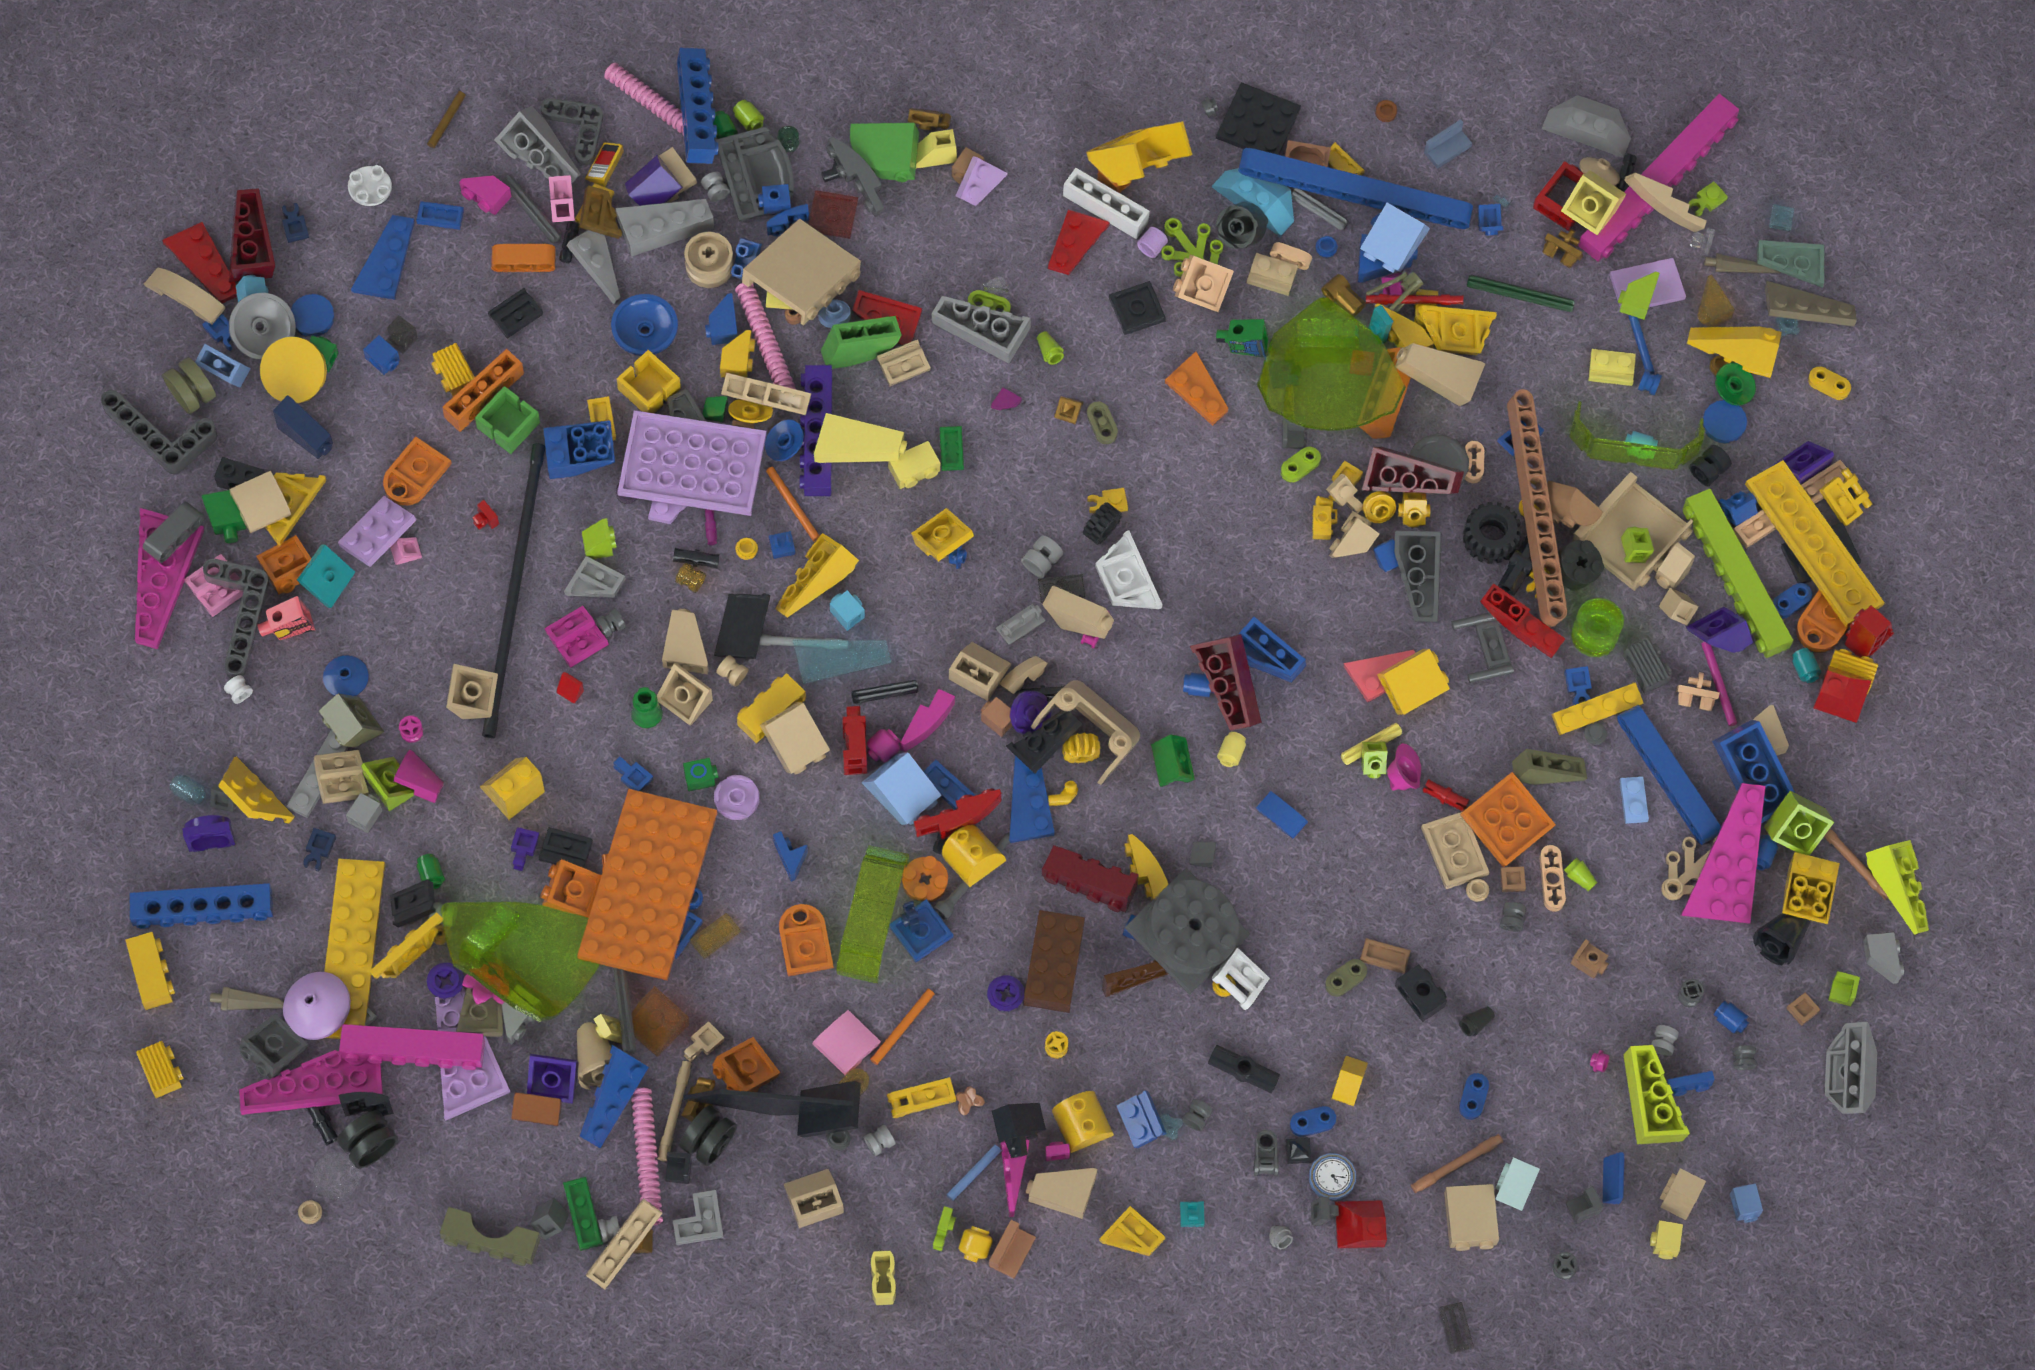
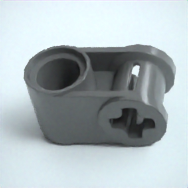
M1262 1130L1257 1135L1255 1141L1254 1176L1259 1174L1278 1176L1277 1136L1271 1130ZM1268 1138L1271 1140L1272 1146L1263 1147L1260 1144V1140Z

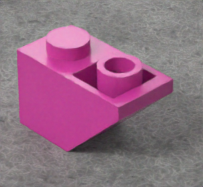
M493 175L464 178L459 182L461 194L467 200H474L482 211L490 212L493 215H496L512 197L510 187Z

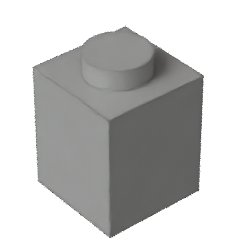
M360 793L346 814L348 823L368 833L382 812L380 801L373 795L368 794L366 796Z

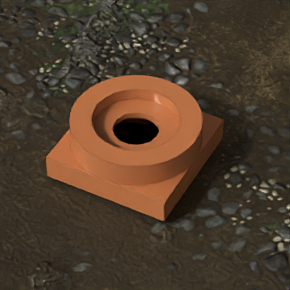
M1288 140L1285 157L1328 167L1331 148Z

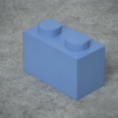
M204 344L195 361L198 366L237 387L242 386L251 369L207 344Z

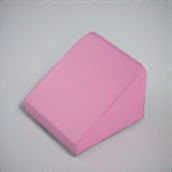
M416 537L398 538L390 547L395 565L422 558Z

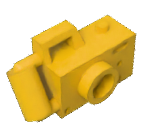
M1317 496L1315 505H1313L1312 539L1330 540L1331 534L1333 535L1331 525L1337 524V509H1333L1332 499ZM1331 513H1335V519H1331Z

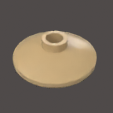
M1586 157L1579 163L1583 174L1591 170L1614 186L1620 181L1618 172L1605 159Z

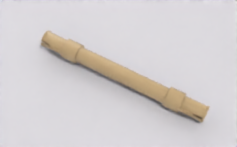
M682 1061V1066L677 1076L674 1097L658 1151L657 1159L660 1161H667V1152H670L675 1126L691 1072L692 1064L688 1061Z

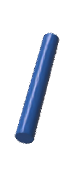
M1629 315L1644 369L1654 374L1655 371L1639 319Z

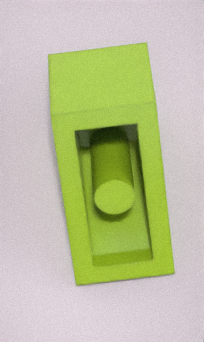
M1653 272L1628 283L1626 291L1621 290L1618 303L1621 304L1619 312L1645 320L1660 273Z

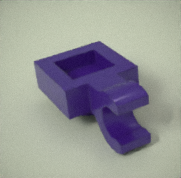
M517 827L511 845V851L516 852L513 860L515 870L523 871L526 856H534L540 837L539 832Z

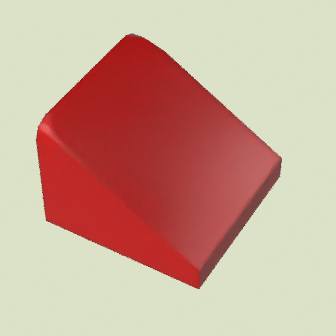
M563 672L557 687V694L572 703H576L584 692L583 683L570 674Z

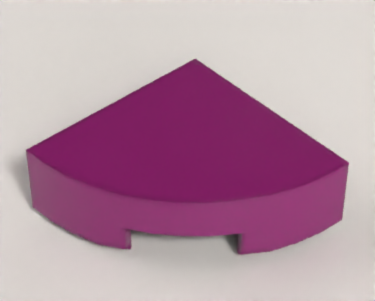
M1002 388L992 402L991 408L996 410L1014 408L1021 403L1022 398Z

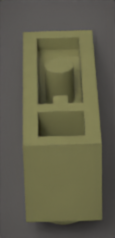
M1525 749L1512 761L1513 772L1521 783L1537 785L1584 781L1587 779L1584 758Z

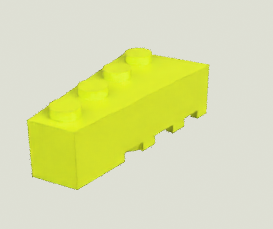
M1630 1046L1623 1056L1637 1144L1683 1141L1690 1133L1687 1126L1683 1123L1682 1113L1679 1106H1676L1672 1096V1089L1664 1077L1665 1072L1654 1046Z

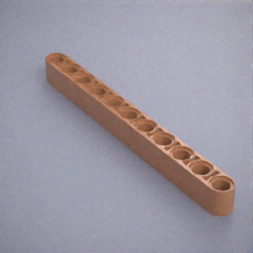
M1521 389L1509 399L1507 410L1540 618L1547 626L1554 627L1566 617L1567 606L1534 399L1528 390ZM1524 442H1527L1530 447H1527ZM1527 462L1530 463L1533 466V468L1529 467ZM1534 505H1537V506L1539 507L1540 511L1537 510V509L1534 507ZM1537 526H1540L1543 529V532L1540 531ZM1541 547H1543L1547 553L1543 552L1541 550ZM1544 568L1548 569L1550 574H1547L1544 571ZM1547 589L1552 591L1554 596L1550 595ZM1551 611L1555 612L1557 617H1554L1551 614Z

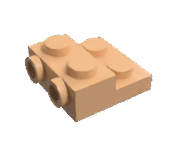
M1190 255L1189 258H1184L1181 265V270L1184 272L1181 279L1177 278L1173 286V291L1176 292L1175 296L1219 312L1234 271Z

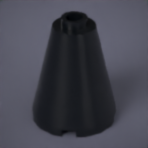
M1781 913L1755 932L1753 943L1755 947L1759 945L1762 949L1760 954L1768 961L1776 965L1782 966L1784 963L1788 965L1794 960L1811 920Z

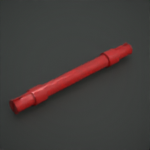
M1366 295V304H1393L1401 295ZM1408 295L1400 304L1463 305L1464 295Z

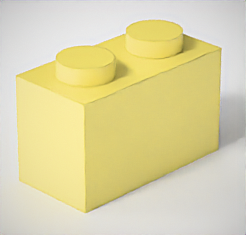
M929 441L906 450L905 454H900L899 461H888V468L900 489L904 487L911 488L924 478L931 479L940 472V461Z

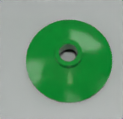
M1729 363L1718 370L1715 377L1716 389L1719 395L1729 404L1736 406L1745 405L1755 395V380L1751 373L1742 369V365Z

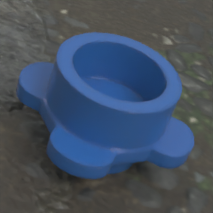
M962 545L949 554V563L955 564L956 569H960L961 563L964 564L966 561L967 552L962 548Z

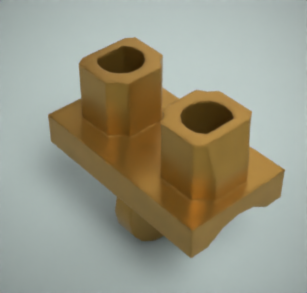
M1571 229L1567 234L1561 230L1558 236L1564 239V241L1548 233L1545 237L1546 243L1542 251L1543 254L1553 259L1558 249L1565 252L1560 263L1571 269L1576 261H1580L1583 257L1580 250L1569 245L1570 243L1575 246L1579 245L1580 241L1574 238L1576 231Z

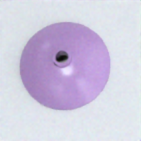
M313 972L301 977L291 986L286 994L283 1004L285 1022L298 1036L304 1039L318 1040L332 1035L342 1026L349 1014L351 999L348 988L341 979L328 972ZM313 998V1001L308 1004V1001Z

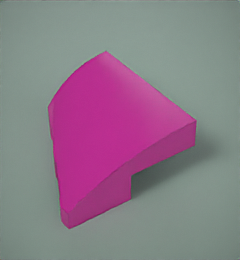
M410 749L400 764L393 780L396 783L414 789L415 796L433 803L436 802L444 785V782Z

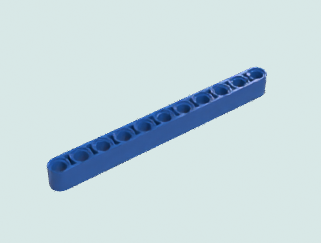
M1245 148L1242 150L1238 172L1242 175L1383 210L1386 203H1389L1413 218L1453 228L1468 229L1470 226L1473 205L1468 202L1257 149Z

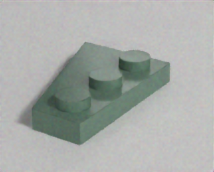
M1758 241L1757 264L1823 288L1824 245Z

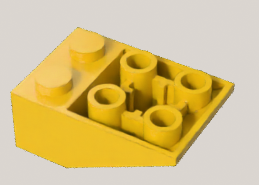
M1794 852L1789 864L1785 884L1782 913L1828 924L1840 863Z

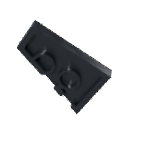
M1062 710L1044 721L1039 729L1032 733L1028 731L1023 735V739L1015 744L1011 742L1006 747L1035 774L1075 733L1082 723L1069 711Z

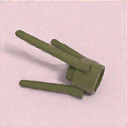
M1404 271L1400 276L1367 291L1366 295L1369 296L1402 280L1403 282L1400 285L1405 292L1389 308L1391 311L1394 310V312L1398 313L1405 305L1400 303L1408 295L1415 294L1424 284L1413 271L1410 274Z

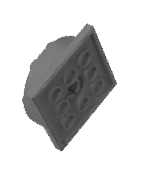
M1187 867L1124 927L1189 995L1250 935L1239 923L1236 911L1229 899L1216 887L1199 881ZM1195 923V930L1191 929L1189 924L1193 925Z

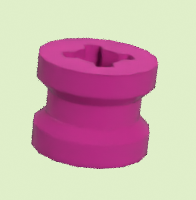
M406 716L400 721L399 730L402 739L406 742L414 743L422 738L423 728L421 721L417 717Z

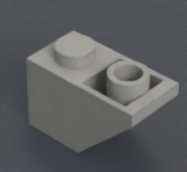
M1894 932L1866 935L1863 941L1866 963L1893 984L1898 983L1902 975H1904L1903 962H1899L1900 943L1899 940H1895Z
M516 986L502 1004L508 1043L511 1045L515 1040L519 1041L526 1032L525 1027L529 1022L533 1023L540 1014L539 1002Z

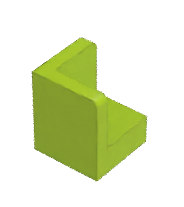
M1837 971L1832 981L1828 1001L1851 1006L1856 998L1860 977Z

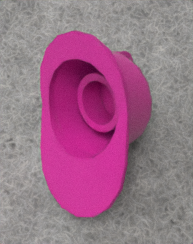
M1400 744L1397 747L1395 759L1387 767L1390 789L1393 791L1397 789L1403 791L1411 787L1417 789L1420 787V760L1414 749L1407 744Z

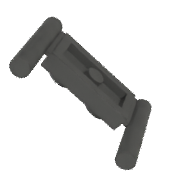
M1490 612L1451 621L1453 630L1476 626L1475 630L1488 670L1468 674L1469 683L1514 673L1499 622Z

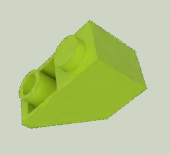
M607 518L582 531L585 555L587 557L599 559L613 556L612 548H616L613 526H608Z

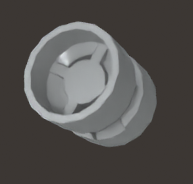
M1041 535L1033 544V549L1028 550L1022 557L1021 562L1035 576L1044 578L1051 570V564H1055L1060 559L1063 551L1051 538Z

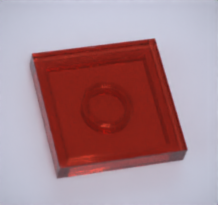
M815 190L808 225L821 234L850 239L858 197Z

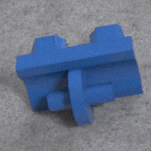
M740 238L736 248L735 263L731 270L733 277L742 279L743 269L760 254L762 243L754 242L747 238Z

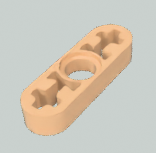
M1547 845L1540 853L1544 905L1550 911H1559L1563 908L1566 901L1562 856L1558 847ZM1548 852H1552V855L1556 856L1553 859V867H1549V858L1545 857ZM1549 873H1554L1559 877V881L1551 884L1547 881L1546 876ZM1555 889L1556 898L1560 899L1557 905H1554L1553 901H1549L1553 895L1552 890Z

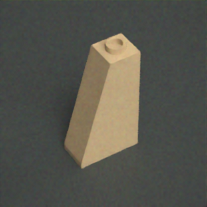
M1412 343L1399 350L1396 356L1398 360L1395 368L1456 405L1461 406L1471 401L1485 363Z

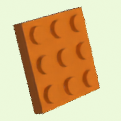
M1513 772L1460 814L1502 867L1507 866L1556 825Z

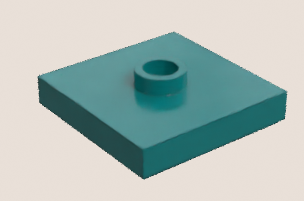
M321 544L297 581L326 607L332 608L355 574V571L329 547Z

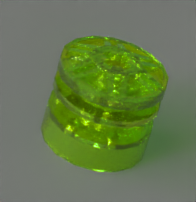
M1594 598L1582 604L1571 629V639L1574 646L1581 653L1589 657L1608 655L1614 650L1624 626V616L1621 609L1614 602L1603 598Z

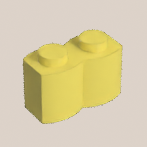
M875 1251L871 1257L873 1300L876 1305H892L896 1297L894 1256L891 1251Z

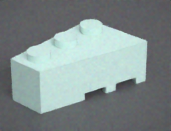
M1513 1157L1511 1164H1505L1495 1188L1499 1190L1496 1200L1522 1211L1540 1169Z

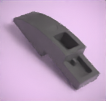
M834 137L829 138L826 151L831 159H835L837 163L836 170L841 178L844 177L846 182L855 179L853 182L858 193H862L865 199L863 202L866 210L872 212L874 217L882 214L884 207L877 195L882 184L874 171L848 145Z

